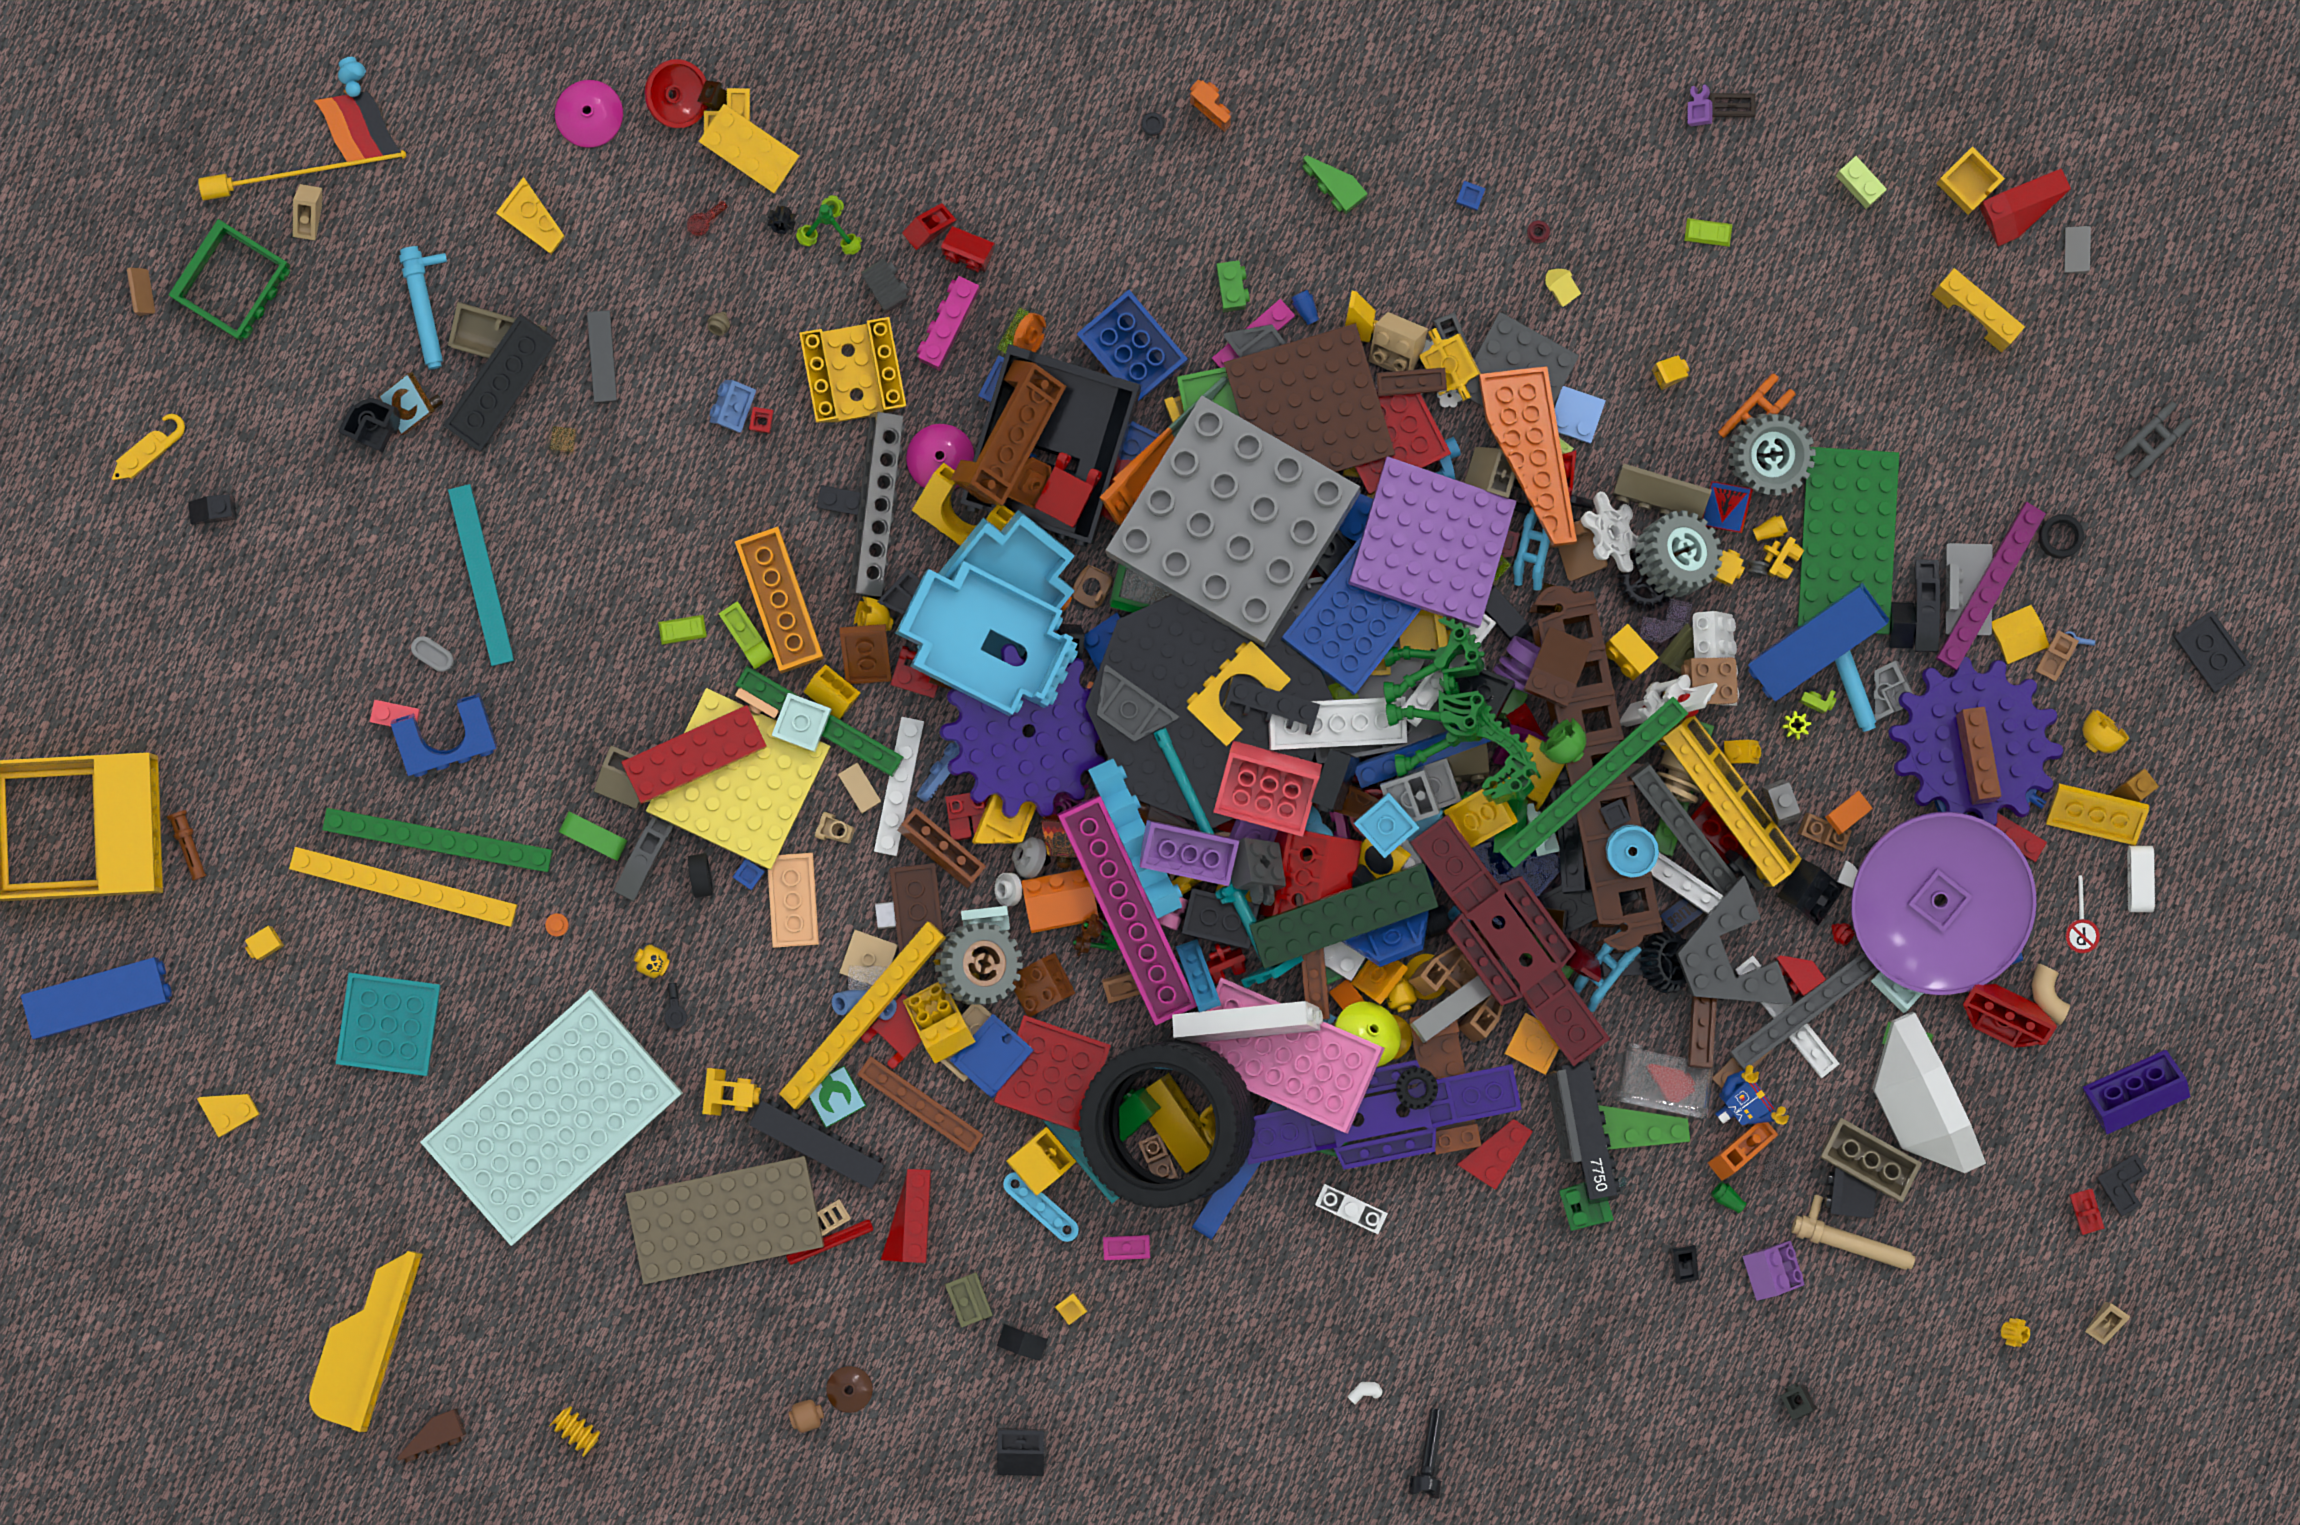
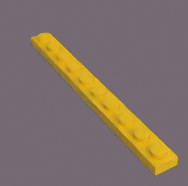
M298 847L294 849L289 869L509 927H512L518 906Z
M927 922L781 1090L779 1094L794 1109L798 1110L946 939L931 922Z

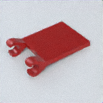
M1061 452L1057 457L1055 467L1035 508L1075 528L1095 486L1102 477V472L1093 468L1090 469L1085 482L1064 471L1072 458L1070 455Z
M904 993L896 1000L897 1008L894 1015L889 1020L879 1018L861 1036V1040L867 1044L878 1033L897 1051L887 1062L891 1069H895L922 1041L903 1003V1000L908 998Z

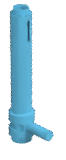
M418 246L406 247L400 250L401 255H399V259L404 267L402 273L403 277L407 280L424 362L429 370L442 367L443 359L424 274L426 271L424 266L447 262L446 254L422 257Z
M1849 650L1836 659L1835 663L1858 726L1865 732L1876 727V720L1851 651Z

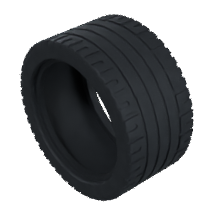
M1168 1040L1126 1050L1109 1060L1101 1068V1071L1095 1074L1094 1080H1091L1088 1085L1089 1088L1085 1091V1098L1082 1099V1109L1079 1112V1137H1081V1147L1084 1149L1083 1153L1085 1158L1087 1157L1089 1167H1092V1172L1095 1176L1099 1177V1181L1105 1184L1108 1190L1115 1192L1114 1194L1118 1197H1123V1200L1131 1201L1135 1205H1142L1148 1208H1170L1213 1194L1224 1187L1226 1183H1229L1233 1176L1237 1175L1240 1171L1239 1168L1244 1165L1245 1158L1248 1157L1249 1149L1253 1144L1255 1111L1253 1110V1101L1250 1099L1251 1094L1246 1088L1245 1081H1242L1240 1073L1236 1072L1235 1067L1229 1064L1226 1058L1219 1056L1220 1054L1216 1051H1211V1048L1201 1046L1198 1043ZM1155 1067L1173 1069L1193 1079L1206 1093L1214 1111L1216 1132L1210 1154L1196 1172L1184 1179L1164 1178L1147 1171L1134 1160L1128 1152L1124 1141L1122 1142L1120 1139L1119 1107L1122 1105L1123 1097L1139 1076Z

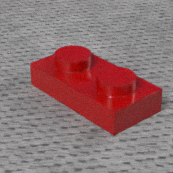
M1525 703L1506 715L1510 725L1528 729L1544 737L1529 707Z

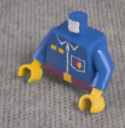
M1748 1065L1745 1070L1727 1077L1719 1094L1725 1106L1715 1113L1723 1124L1735 1117L1741 1125L1774 1121L1784 1125L1788 1122L1789 1115L1782 1116L1786 1111L1783 1106L1778 1107L1776 1112L1773 1110L1775 1109L1756 1083L1759 1072L1753 1073L1752 1065Z

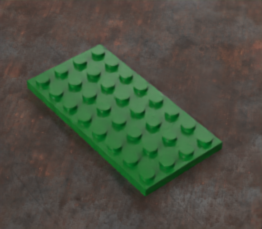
M1810 447L1815 449L1816 456H1810V461L1815 463L1813 468H1807L1806 472L1810 473L1808 479H1805L1802 549L1804 552L1801 555L1797 628L1861 583L1865 585L1890 619L1899 452ZM1890 620L1887 625L1874 634L1889 635Z

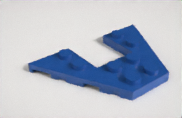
M1425 866L1433 889L1434 876L1428 867ZM1429 910L1341 942L1379 967H1382L1423 950Z

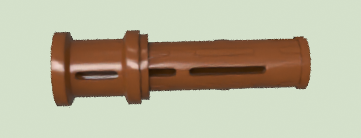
M183 810L167 816V820H170L175 833L173 837L180 843L192 881L205 877L206 874L192 838L194 830L190 828L187 821V811Z

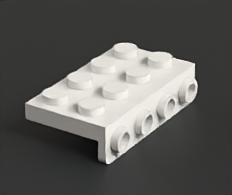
M1717 611L1693 614L1695 658H1735L1737 645L1734 641L1733 632L1736 629V623L1732 614ZM1737 702L1734 703V704H1716V705H1722V706H1737Z

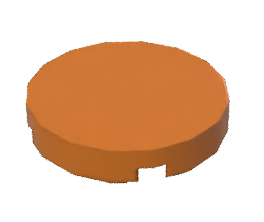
M1037 313L1026 315L1016 329L1013 346L1036 353L1044 340L1045 334L1042 333L1043 328L1046 329L1044 317Z

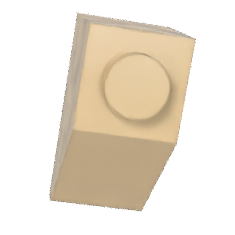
M299 185L293 199V237L316 240L322 209V188Z

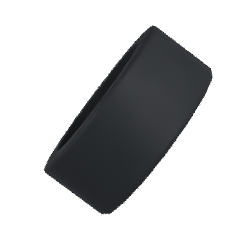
M2058 514L2042 524L2038 541L2041 549L2047 555L2053 558L2064 559L2074 555L2081 548L2084 542V530L2076 518L2066 514ZM2058 523L2069 525L2075 534L2073 544L2065 550L2054 548L2048 540L2050 528Z
M702 853L688 856V869L694 898L713 896V883L707 854Z

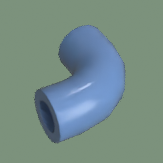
M854 989L834 994L832 998L834 1011L838 1015L848 1014L868 990ZM893 999L878 1017L883 1020H889L896 1012V1001Z

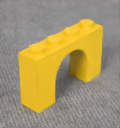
M1955 268L1931 294L1948 309L1952 305H1957L1973 315L1988 332L1984 339L2001 353L2025 328L2024 325Z
M943 463L933 473L912 511L961 546L977 525L968 524L955 514L951 505V495L957 484L950 480L955 470ZM997 505L989 513L986 520L1001 531L1015 513L1004 505Z
M1252 641L1248 644L1243 642L1235 650L1238 655L1232 661L1228 658L1219 667L1221 672L1215 678L1211 675L1203 684L1205 689L1200 694L1195 692L1186 701L1189 704L1186 709L1226 747L1243 729L1224 712L1220 705L1219 692L1224 682L1235 675H1248L1255 678L1263 687L1280 692L1291 681Z

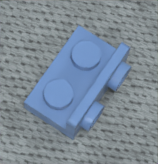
M725 380L724 383L720 384L717 392L719 397L716 404L710 410V423L718 424L741 433L756 390L734 380Z

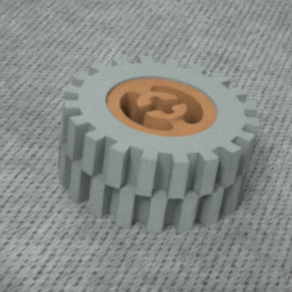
M977 923L955 928L956 932H949L945 936L948 940L943 941L939 946L943 951L936 953L935 959L940 960V965H935V972L941 971L942 976L937 978L939 984L946 983L947 986L943 990L947 994L953 993L952 998L954 1000H963L962 1003L990 1004L998 1002V999H1004L1008 996L1006 992H1012L1016 986L1012 983L1013 981H1019L1021 975L1016 974V971L1023 967V963H1017V957H1021L1022 954L1021 950H1014L1013 947L1018 945L1015 939H1008L1010 933L1007 930L1000 931L1001 927L998 925ZM982 947L991 955H985V953L972 955V952L976 948ZM979 960L983 964V967H981V965L978 964ZM971 973H990V975L981 981L976 979Z

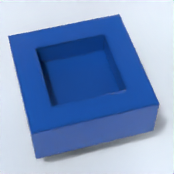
M1464 181L1456 204L1477 211L1486 188Z
M745 859L733 878L750 890H753L765 871L748 859Z

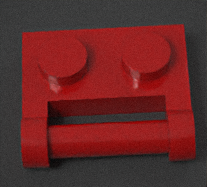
M902 646L890 685L934 699L938 686L929 683L930 676L904 665L906 659L913 660L917 652L909 650V647Z

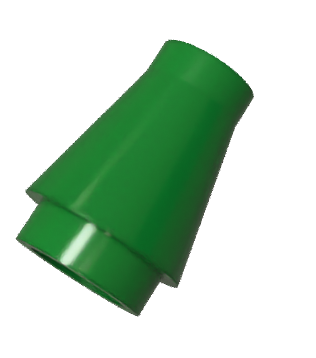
M1720 1182L1711 1194L1714 1202L1734 1210L1738 1214L1742 1212L1747 1204L1729 1183Z

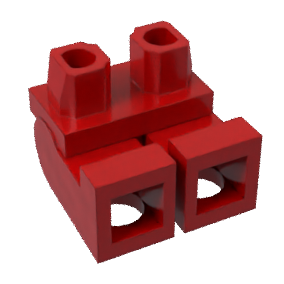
M970 793L945 797L951 837L955 841L971 839L972 832L969 817L971 816L975 835L989 801L988 797L982 803L973 802Z

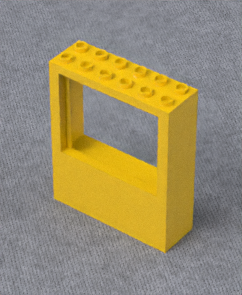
M152 753L0 760V901L163 893L157 755ZM92 774L96 880L9 884L5 779Z

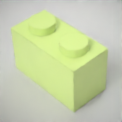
M1857 156L1847 163L1836 175L1866 209L1887 190Z

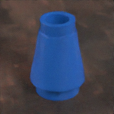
M1308 289L1291 297L1294 302L1292 305L1307 325L1319 320L1313 295L1309 294Z

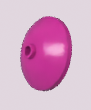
M583 80L570 85L562 92L555 107V120L559 131L569 142L584 148H594L606 144L618 133L623 121V107L618 95L611 87L596 80ZM586 107L591 108V112L589 114L583 113V110Z
M934 424L923 428L912 438L907 449L906 462L912 478L925 488L933 473L943 463L956 470L960 460L973 461L975 454L971 441L961 430L947 424ZM942 452L944 458L938 460L936 459V454Z

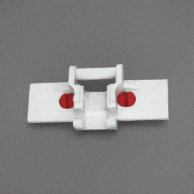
M1681 675L1678 679L1663 683L1653 682L1645 690L1647 694L1644 696V700L1629 705L1620 719L1621 726L1629 727L1643 723L1672 697L1689 713L1683 719L1693 717L1699 712V709L1706 707L1707 702L1710 701L1718 685L1711 683L1689 688L1691 680L1688 675ZM1662 692H1665L1662 699L1660 695L1662 694Z

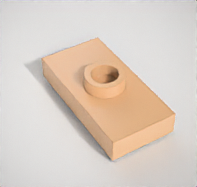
M742 688L738 689L735 694L736 697L750 704L748 706L749 710L758 715L762 711L775 720L780 715L779 710Z

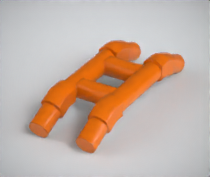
M1771 374L1718 433L1725 438L1741 420L1747 424L1745 420L1752 417L1748 412L1756 404H1759L1767 412L1766 414H1778L1796 395L1792 389H1788L1772 405L1763 397L1779 380L1776 374Z

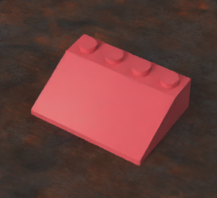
M1233 741L1213 813L1303 837L1313 803L1311 800L1320 778L1322 764Z

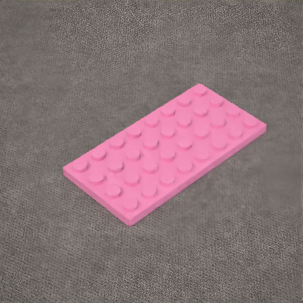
M1220 978L1216 991L1221 1005L1206 1011L1282 1003ZM1326 1022L1320 1024V1031L1198 1043L1201 1046L1211 1048V1051H1216L1220 1054L1219 1056L1226 1058L1228 1063L1232 1064L1236 1072L1238 1071L1242 1076L1241 1079L1245 1081L1247 1090L1347 1134L1385 1049Z

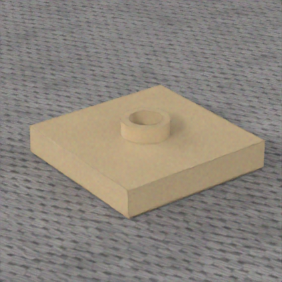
M854 930L839 973L873 985L893 962L898 945Z

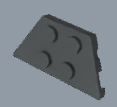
M1272 324L1223 334L1239 357L1286 344Z
M1108 665L1104 667L1097 716L1132 741L1136 742L1178 719V715Z

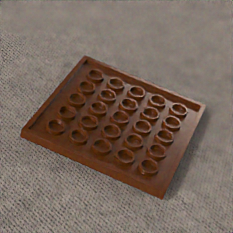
M1356 323L1224 362L1240 418L1337 473L1378 461L1387 456H1395Z

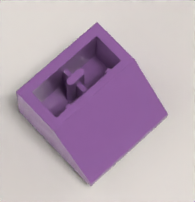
M1791 1241L1743 1256L1756 1301L1778 1296L1805 1285Z

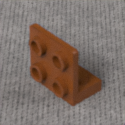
M1055 953L1041 958L1016 972V974L1021 975L1020 980L1013 981L1012 983L1016 986L1014 991L1028 1017H1032L1076 994Z

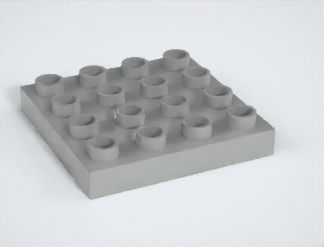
M1201 395L1105 551L1107 557L1266 648L1361 493L1360 486Z

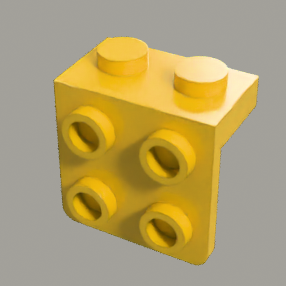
M1421 609L1399 637L1400 648L1410 646L1412 649L1430 651L1431 648L1437 650L1440 647L1447 646L1451 632L1446 630L1445 625L1438 621L1443 616Z

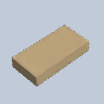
M858 762L838 774L862 814L881 803L880 798Z

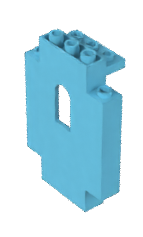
M1018 510L1001 531L983 518L938 574L952 580L959 564L965 561L1061 609L1074 593V589L1062 580L1059 575L1075 555ZM991 630L980 649L1000 660L1001 648L1008 643L1017 647L1020 657L1026 652L1023 646Z
M965 561L959 564L952 580L930 569L925 571L895 633L920 646L910 667L1008 716L1013 715L1014 712H1019L1023 704L1021 697L1043 708L1049 704L1052 705L1058 695V692L1055 691L1058 684H1063L1068 674L1065 669L1068 663H1073L1078 653L1075 650L1077 643L1072 641L1073 637L1053 632V630L1057 631L1063 621V618L1060 617L1062 610ZM991 630L1023 646L1027 653L1025 663L1021 666H1012L980 650L989 631Z

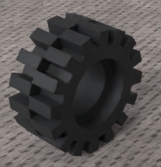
M1413 1067L1405 1070L1398 1078L1396 1093L1400 1102L1406 1107L1415 1110L1424 1109L1435 1100L1438 1093V1084L1430 1071L1424 1068ZM1414 1079H1420L1426 1085L1425 1094L1418 1098L1411 1096L1408 1092V1084Z

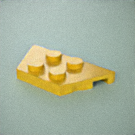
M995 794L991 795L972 843H1021L1036 809L1035 804L1024 802L1019 809L1018 815L1008 818L1003 815L1001 797Z

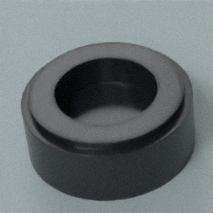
M1150 112L1143 117L1141 126L1147 135L1156 136L1163 131L1164 120L1160 114Z

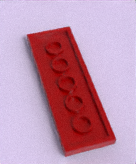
M745 705L626 759L621 764L640 804H643L766 748L767 745L748 706Z

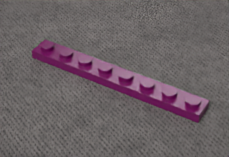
M2028 502L2023 504L1935 659L1953 670L1958 669L2046 513Z

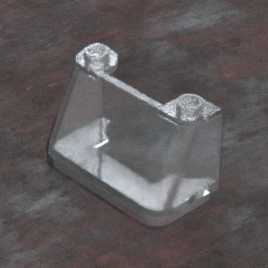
M1630 1043L1629 1047H1623L1613 1101L1685 1116L1689 1115L1699 1119H1707L1715 1065L1713 1064L1711 1069L1688 1067V1059L1643 1050V1045Z

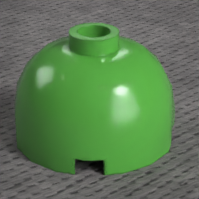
M1571 718L1572 722L1566 719L1557 724L1547 734L1549 737L1547 742L1545 743L1542 740L1539 749L1554 763L1567 764L1572 761L1577 762L1584 754L1583 750L1587 741L1586 734L1574 718Z

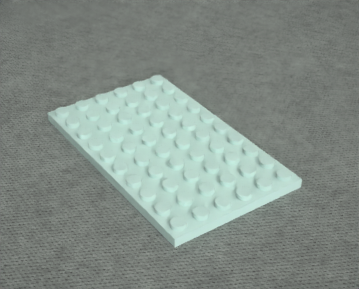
M590 989L421 1141V1144L512 1246L683 1092L598 995Z

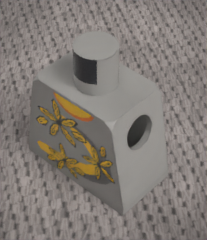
M1782 779L1762 787L1773 820L1778 827L1799 820L1800 809L1788 781Z

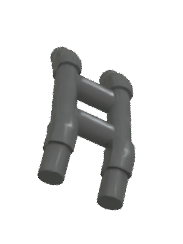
M2170 401L2113 455L2120 462L2137 446L2147 454L2129 472L2135 479L2193 424L2192 419L2187 417L2171 433L2161 424L2177 408L2175 402ZM2153 430L2164 439L2155 448L2145 440Z

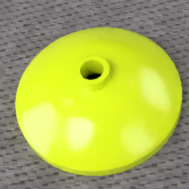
M1356 1002L1346 1007L1336 1019L1335 1027L1385 1048L1377 1067L1388 1064L1396 1056L1401 1044V1033L1397 1021L1384 1007L1373 1002ZM1370 1027H1373L1376 1033H1373L1370 1030Z

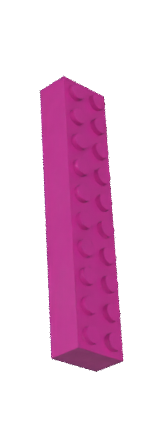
M1097 795L1058 813L1057 816L1155 1026L1171 1019L1174 1014H1182L1197 1007L1101 796Z

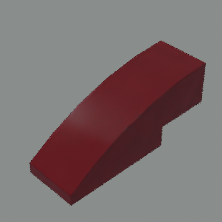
M1570 938L1569 942L1576 952L1565 965L1581 976L1599 982L1601 980V968L1597 956L1591 950Z

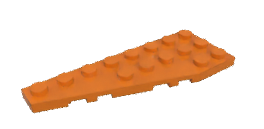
M1547 366L1480 374L1479 382L1486 422L1552 546L1576 544L1577 539Z

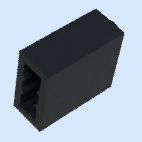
M1329 750L1311 802L1317 804V809L1334 813V810H1342L1360 760L1359 757L1340 750Z

